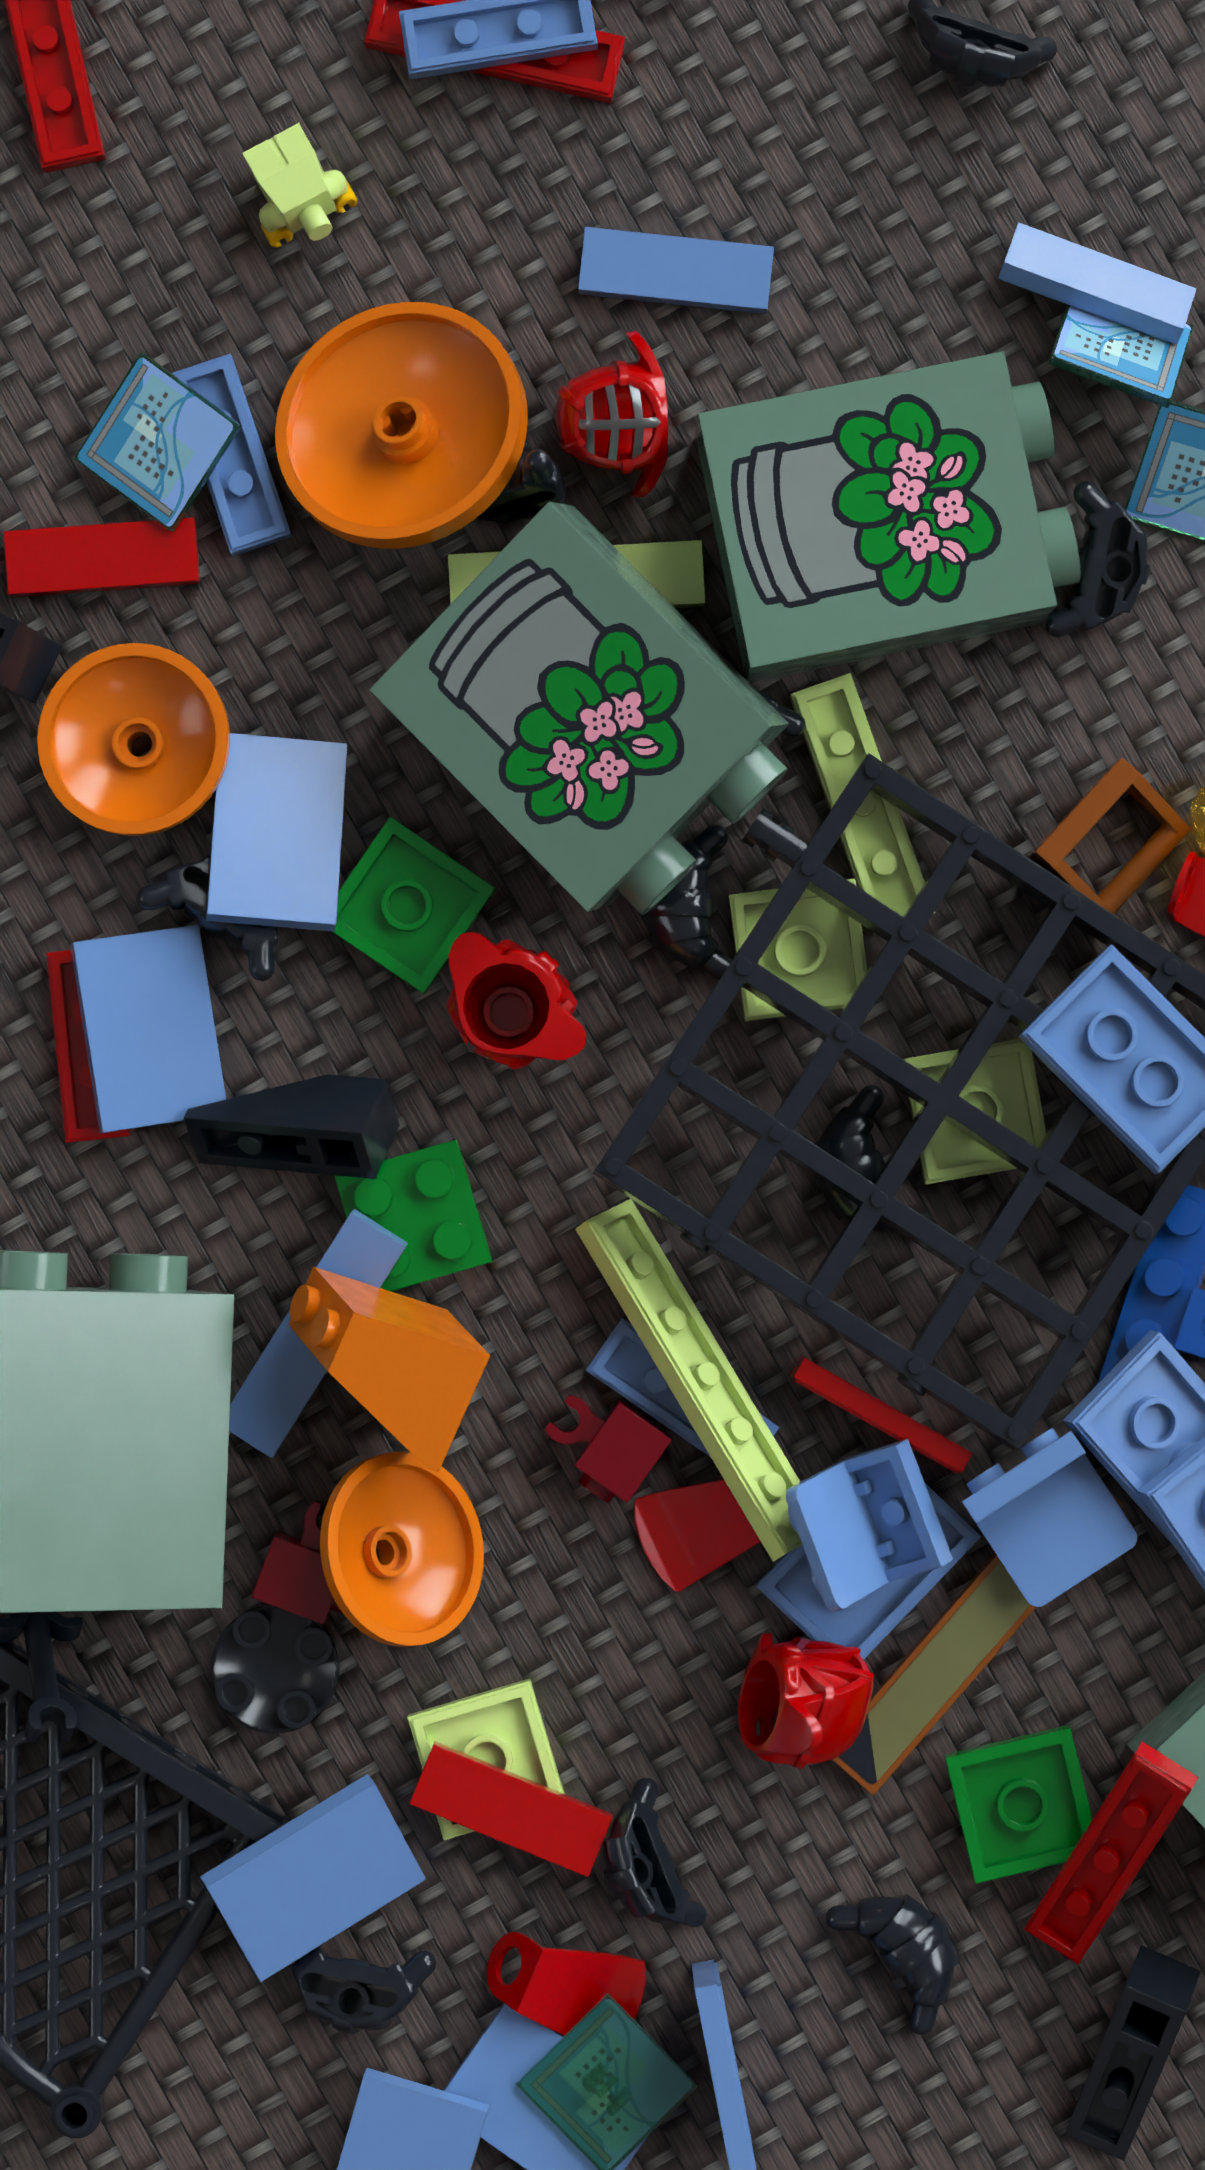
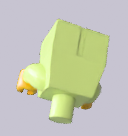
M299 123L243 152L249 168L267 200V203L260 209L259 219L261 228L272 247L278 248L282 246L279 240L283 238L288 243L292 240L293 233L303 228L313 241L325 238L333 229L327 215L334 211L344 213L346 211L343 206L349 204L350 208H353L357 204V197L341 171H323L317 155Z

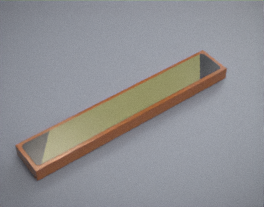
M1111 1494L1117 1502V1504L1119 1505V1507L1122 1509L1124 1507V1504L1120 1500H1118L1113 1494ZM996 1553L993 1554L871 1695L861 1733L849 1749L839 1757L832 1759L873 1796L1036 1608L1027 1602Z

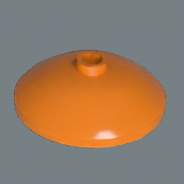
M143 643L118 644L97 650L85 656L70 667L57 681L49 693L41 712L37 736L38 755L44 777L50 789L62 805L73 815L85 823L108 833L126 836L149 835L165 831L184 822L201 809L218 787L227 765L230 749V728L224 704L217 690L205 674L192 662L169 649ZM142 735L149 736L152 740L150 752L142 757L134 756L131 749L133 741Z
M390 1452L367 1458L355 1465L341 1478L330 1495L320 1531L321 1561L329 1590L346 1618L368 1637L380 1643L398 1647L428 1644L439 1640L454 1630L466 1617L476 1599L484 1567L483 1537L478 1516L467 1493L454 1476L442 1466L439 1472L427 1469L410 1452ZM376 1547L379 1551V1560L376 1555Z

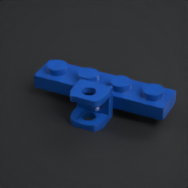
M1191 1185L1186 1187L1135 1267L1098 1383L1150 1330L1159 1331L1178 1353L1180 1350L1205 1359V1290L1200 1289L1205 1274V1190Z

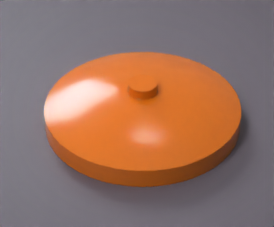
M400 302L366 310L341 322L327 332L309 349L291 374L280 400L275 426V445L281 472L288 487L308 514L326 530L342 539L366 547L381 549H401L434 542L462 529L475 520L496 500L510 481L522 455L527 434L528 406L525 389L513 361L500 341L489 329L463 312L447 306L426 302Z

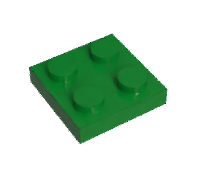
M389 817L338 892L337 920L333 933L425 995L449 960L448 955L453 942L460 934L468 932L496 891V888L392 817Z
M457 1139L384 1160L376 1179L335 1176L346 1218L356 1209L408 1243L382 1284V1289L394 1291L493 1262Z
M1068 1725L944 1755L972 1876L976 1884L1067 1861L1092 1821L1071 1728Z

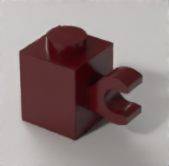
M568 1394L564 1402L578 1412L580 1416L578 1426L573 1430L564 1431L549 1421L545 1427L547 1434L561 1444L568 1445L580 1441L588 1442L575 1461V1466L584 1472L578 1482L608 1504L615 1495L628 1503L672 1441L671 1436L621 1400L617 1401L605 1420H602L590 1410V1407L583 1399Z
M315 1500L305 1513V1528L301 1540L281 1532L274 1536L251 1598L324 1625L331 1610L342 1613L329 1590L323 1572L320 1553L321 1527L318 1524V1514L323 1502Z

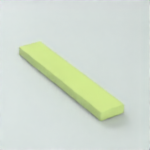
M632 1199L586 1220L575 1230L772 1561L774 1562L803 1545L799 1534L790 1523L786 1501L787 1489L800 1483V1480Z

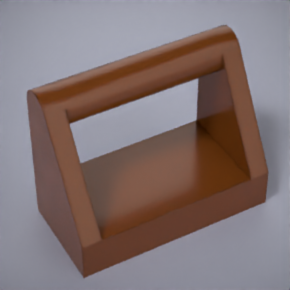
M1121 757L1029 857L1112 914H1115L1191 829L1151 784ZM1126 791L1162 825L1101 892L1096 895L1064 861V858Z

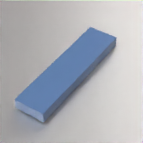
M354 1209L329 1246L317 1268L381 1288L408 1243ZM290 1310L230 1404L229 1431L270 1458H273L328 1372L288 1325Z

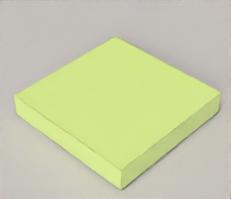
M847 879L856 886L855 879ZM806 888L758 961V964L829 1011L843 1009L867 973L862 926L859 922ZM778 889L728 896L736 953ZM741 987L745 1022L786 1017V1015Z
M1021 1039L993 1043L959 1096L1038 1148L1046 1135L1032 1050ZM958 1050L911 1057L903 1060L938 1082ZM909 1097L912 1119L914 1120L922 1105ZM945 1120L942 1121L919 1157L924 1184L1017 1169Z
M530 1678L415 1712L407 1717L422 1769L425 1766L434 1741L565 1794ZM436 1815L443 1840L474 1832L472 1829Z

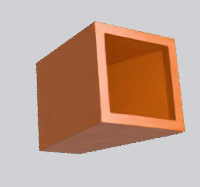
M313 1266L306 1285H301L293 1296L288 1325L323 1367L427 1469L439 1472L490 1358V1354L447 1309Z

